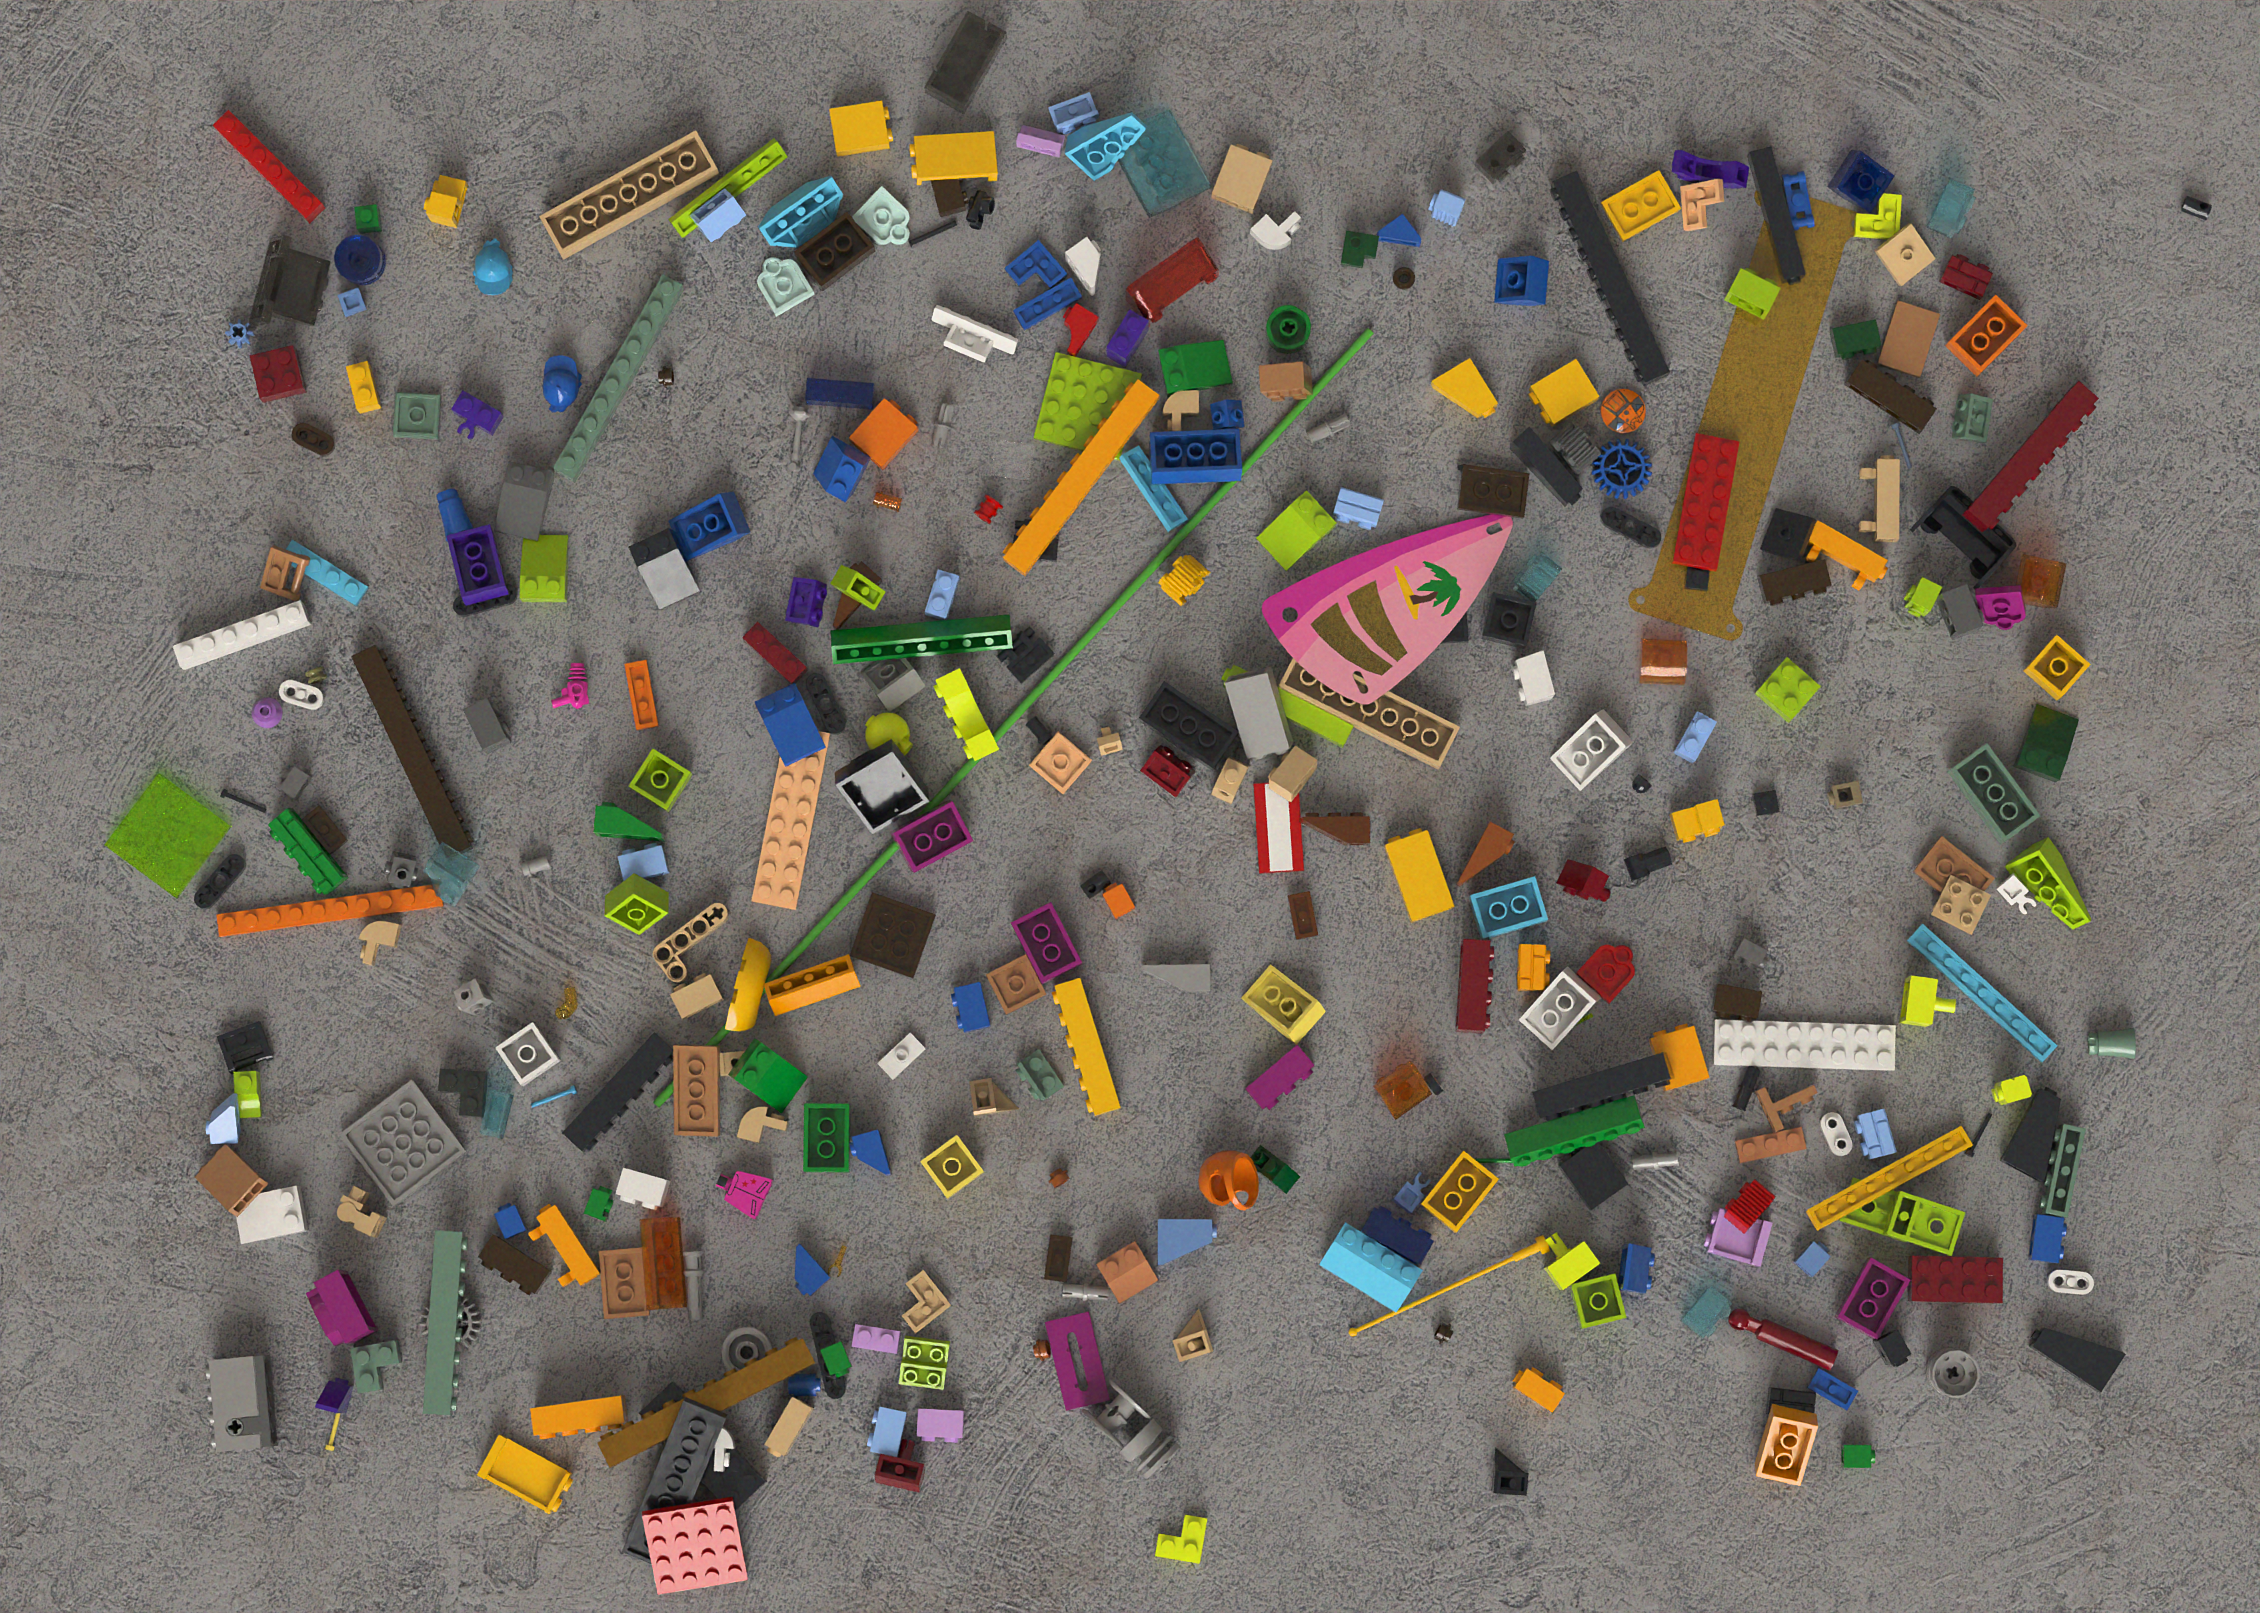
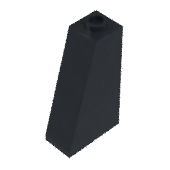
M1530 427L1512 442L1510 450L1564 507L1569 503L1573 506L1582 497L1580 493L1583 488Z
M2048 1087L2037 1089L2000 1159L2001 1162L2038 1182H2043L2046 1177L2061 1099L2056 1097L2057 1092Z
M2045 1327L2040 1330L2036 1329L2029 1339L2031 1341L2030 1348L2096 1392H2102L2126 1355L2121 1351Z

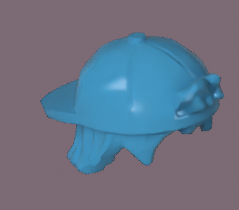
M493 239L491 242L487 240L475 257V270L473 271L475 285H478V289L486 295H499L506 292L513 281V267L510 264L507 253L499 247L500 241H497V239Z

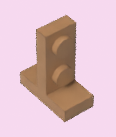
M1812 1085L1772 1103L1766 1087L1755 1091L1773 1133L1784 1129L1777 1111L1780 1110V1113L1784 1114L1794 1109L1792 1105L1799 1101L1803 1105L1814 1100L1812 1095L1818 1093L1815 1086Z

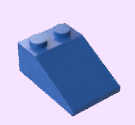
M734 492L719 493L668 521L687 561L732 543L751 533Z
M795 683L754 702L785 767L826 748Z
M1629 1243L1622 1246L1618 1277L1619 1290L1646 1293V1289L1651 1288L1652 1276H1649L1648 1273L1649 1266L1653 1267L1655 1253H1651L1652 1248Z

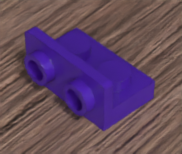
M793 577L785 621L818 628L823 616L822 608L824 599L827 596V584L814 579Z

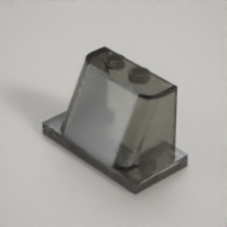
M281 235L270 238L248 323L254 326L270 324L271 317L307 326H314L317 313L321 311L323 306L321 298L323 291L328 286L329 279L327 274L331 261L290 249L292 237Z

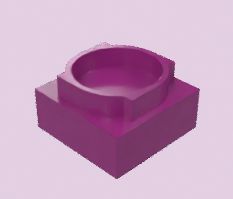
M336 1270L313 1282L316 1288L306 1293L325 1335L334 1346H339L343 1343L355 1344L378 1331L348 1271Z

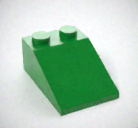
M1224 340L1184 344L1158 350L1167 398L1179 391H1200L1233 384Z
M602 802L601 806L596 805L593 833L597 837L665 842V837L662 833L620 809L615 803Z
M756 1038L753 1039L728 1074L781 1114L808 1078V1076Z

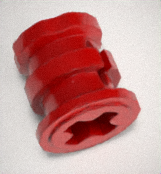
M985 494L986 500L984 503L981 502L979 504L980 508L975 510L974 514L987 524H990L992 522L991 518L998 514L996 511L1003 509V506Z

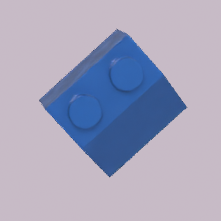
M1535 256L1498 259L1494 303L1520 306L1545 305L1549 261Z
M832 436L813 474L826 492L846 502L854 494L871 457Z
M878 1129L852 1137L853 1142L849 1143L852 1156H857L860 1161L887 1176L892 1175L881 1133Z

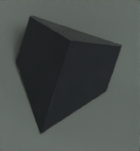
M1495 1447L1491 1493L1527 1496L1529 1473L1521 1470Z

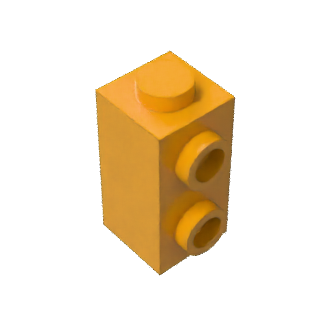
M1534 1367L1531 1370L1527 1368L1524 1371L1519 1370L1512 1380L1515 1382L1513 1388L1553 1413L1565 1394L1561 1391L1563 1387L1552 1379L1550 1383L1542 1378L1544 1374Z

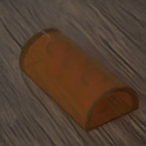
M680 1217L640 1219L646 1311L687 1308Z

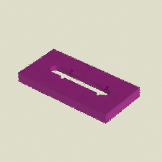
M1089 1311L1045 1322L1066 1411L1109 1401L1110 1397ZM1070 1332L1075 1333L1088 1384L1086 1391L1079 1389L1067 1340V1335Z

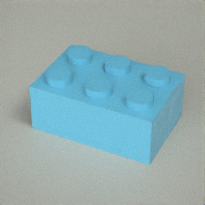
M1535 876L1472 894L1468 897L1481 940L1540 924L1548 920Z

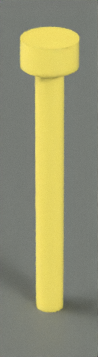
M336 1413L329 1443L325 1446L326 1450L334 1451L333 1442L341 1413Z

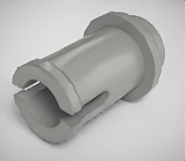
M546 855L529 861L525 859L524 862L520 863L524 876L529 875L530 877L532 873L550 869Z

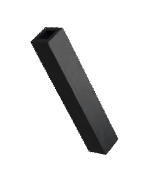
M1772 147L1750 151L1747 158L1781 283L1788 282V285L1798 284L1806 273Z

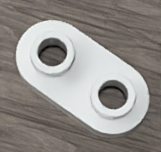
M294 680L283 682L279 688L280 697L285 702L296 706L316 710L324 702V695L318 688ZM291 688L295 689L293 696L288 695V690ZM311 695H316L317 697L314 703L309 702Z
M1834 1112L1823 1115L1820 1120V1128L1830 1151L1836 1156L1847 1155L1852 1149V1140L1843 1119ZM1830 1119H1833L1836 1122V1126L1834 1128H1831L1828 1125ZM1839 1140L1845 1142L1843 1149L1837 1146Z
M2054 1270L2047 1278L2048 1287L2058 1293L2084 1295L2089 1293L2094 1286L2093 1278L2086 1272ZM2056 1277L2062 1279V1284L2059 1286L2055 1284ZM2079 1279H2082L2085 1282V1285L2082 1288H2080L2077 1285V1281Z

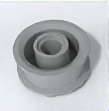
M743 1327L733 1331L725 1339L722 1346V1359L728 1370L736 1368L739 1371L745 1368V1362L755 1357L757 1361L766 1357L764 1353L773 1347L767 1335L756 1328ZM745 1346L752 1347L754 1351L750 1359H745L741 1355V1350Z

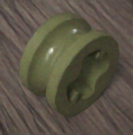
M323 666L305 673V676L309 677V685L321 682L327 678V674L323 673L325 670Z

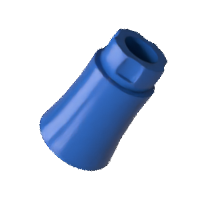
M447 489L436 495L447 542V535L474 528L457 490Z

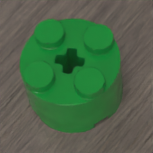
M1284 305L1276 308L1271 313L1266 324V338L1276 352L1284 354L1296 353L1308 343L1311 322L1303 310L1293 305ZM1287 325L1290 329H1292V333L1288 334L1287 331H1284L1285 326Z

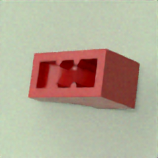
M1077 303L1073 308L1069 306L1063 316L1065 318L1064 325L1069 328L1071 333V342L1067 353L1074 357L1077 356L1099 322L1097 315Z

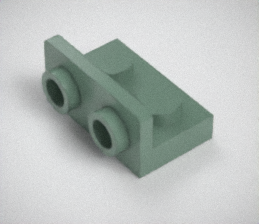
M1972 393L1959 395L1955 405L1956 414L1952 425V438L1987 443L1993 399Z
M1039 1049L1016 1063L1019 1068L1015 1071L1022 1081L1027 1079L1031 1085L1028 1090L1035 1100L1040 1098L1043 1102L1064 1087Z

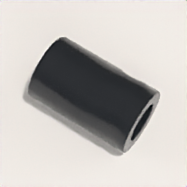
M2186 196L2180 211L2206 221L2212 205Z
M1101 870L1080 885L1086 896L1091 899L1108 887L1111 882Z

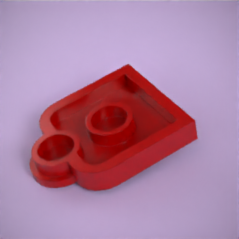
M1607 944L1602 945L1575 974L1609 1004L1635 975V968L1631 963L1633 953L1625 945H1618L1616 947Z

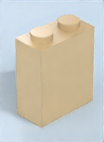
M1236 144V146L1230 145L1211 198L1253 214L1273 160H1270L1269 156L1262 152H1257V154L1249 152V148L1241 144Z
M792 1397L764 1444L768 1446L767 1451L776 1457L786 1456L814 1407L797 1397Z

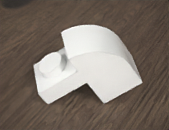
M1294 211L1278 226L1266 214L1250 229V234L1265 248L1272 250L1282 249L1291 244V238L1287 234L1293 235L1300 228L1301 217Z
M722 1427L714 1447V1471H725V1467H729L730 1453H726V1448L735 1449V1441L732 1434Z

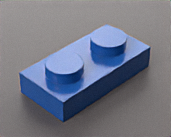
M1817 1368L1807 1386L1811 1391L1816 1392L1846 1411L1858 1393V1390L1820 1368Z

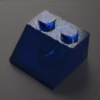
M1851 150L1827 187L1844 200L1871 213L1895 175L1862 151Z

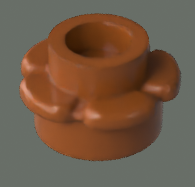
M1059 1168L1049 1175L1051 1177L1048 1181L1049 1184L1052 1183L1054 1188H1057L1070 1179L1067 1175L1068 1170L1062 1171Z
M1036 1340V1344L1033 1345V1352L1036 1358L1044 1361L1045 1358L1051 1357V1348L1047 1340Z

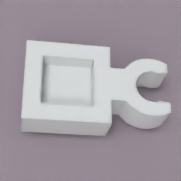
M2014 873L1996 887L2011 905L2018 902L2019 909L2023 914H2027L2026 908L2023 907L2026 902L2031 903L2034 907L2036 906L2034 898L2025 895L2029 892V889Z

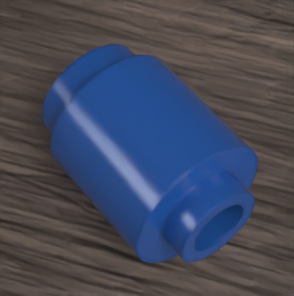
M816 1373L794 1374V1376L788 1377V1393L794 1394V1397L816 1396V1392H821V1378H816Z

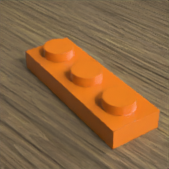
M647 660L624 664L636 730L659 727Z

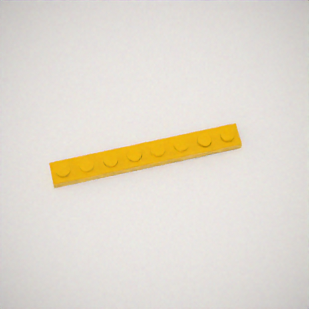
M1959 1126L1809 1208L1806 1213L1816 1230L1819 1231L1972 1147L1973 1144L1963 1127Z

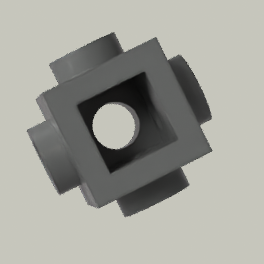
M393 851L390 862L386 861L384 874L391 886L396 888L410 887L411 881L416 880L418 868H415L417 862L415 856Z

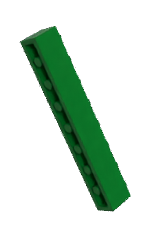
M1010 614L831 630L833 664L1013 648Z

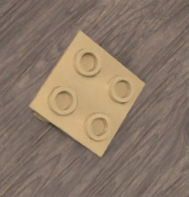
M1950 875L1938 901L1932 909L1931 915L1972 935L1991 895Z

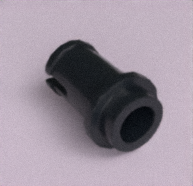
M1037 716L1026 723V727L1036 736L1038 743L1045 745L1053 738L1051 735L1052 731H1048Z

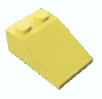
M1271 964L1241 998L1295 1045L1301 1041L1326 1012L1317 999Z

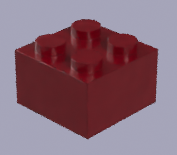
M294 345L249 355L259 399L263 403L307 393L298 352Z

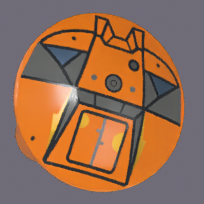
M1618 389L1605 397L1600 412L1608 428L1620 434H1626L1636 430L1642 424L1646 409L1642 398L1637 393L1628 389Z

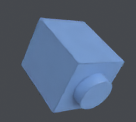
M1814 1241L1810 1242L1795 1259L1794 1263L1809 1277H1813L1831 1257L1827 1254L1829 1249L1820 1241L1817 1244Z

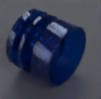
M352 235L343 239L336 247L334 263L339 274L351 283L361 286L371 285L383 275L386 267V256L382 248L370 238L362 235ZM360 257L367 259V261H364V266L357 264L360 261Z

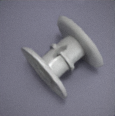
M1110 1379V1385L1119 1393L1110 1405L1108 1403L1105 1405L1107 1408L1097 1419L1088 1410L1082 1409L1081 1411L1106 1437L1108 1436L1122 1449L1123 1444L1113 1433L1123 1423L1125 1425L1128 1423L1126 1420L1135 1410L1146 1419L1151 1417L1126 1391L1124 1392Z

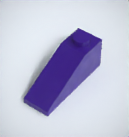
M337 1377L335 1381H328L316 1402L315 1408L334 1413H346L354 1386L348 1385V1380Z

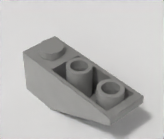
M1171 960L1169 965H1160V961H1147V965H1142L1143 972L1187 993H1210V964H1205V960H1192V964H1183L1182 960Z

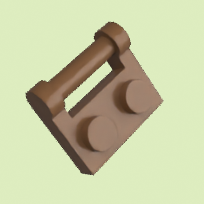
M273 545L270 548L260 588L287 599L299 601L301 596L299 591L306 566H309L310 557ZM293 562L297 564L291 589H288L285 586Z

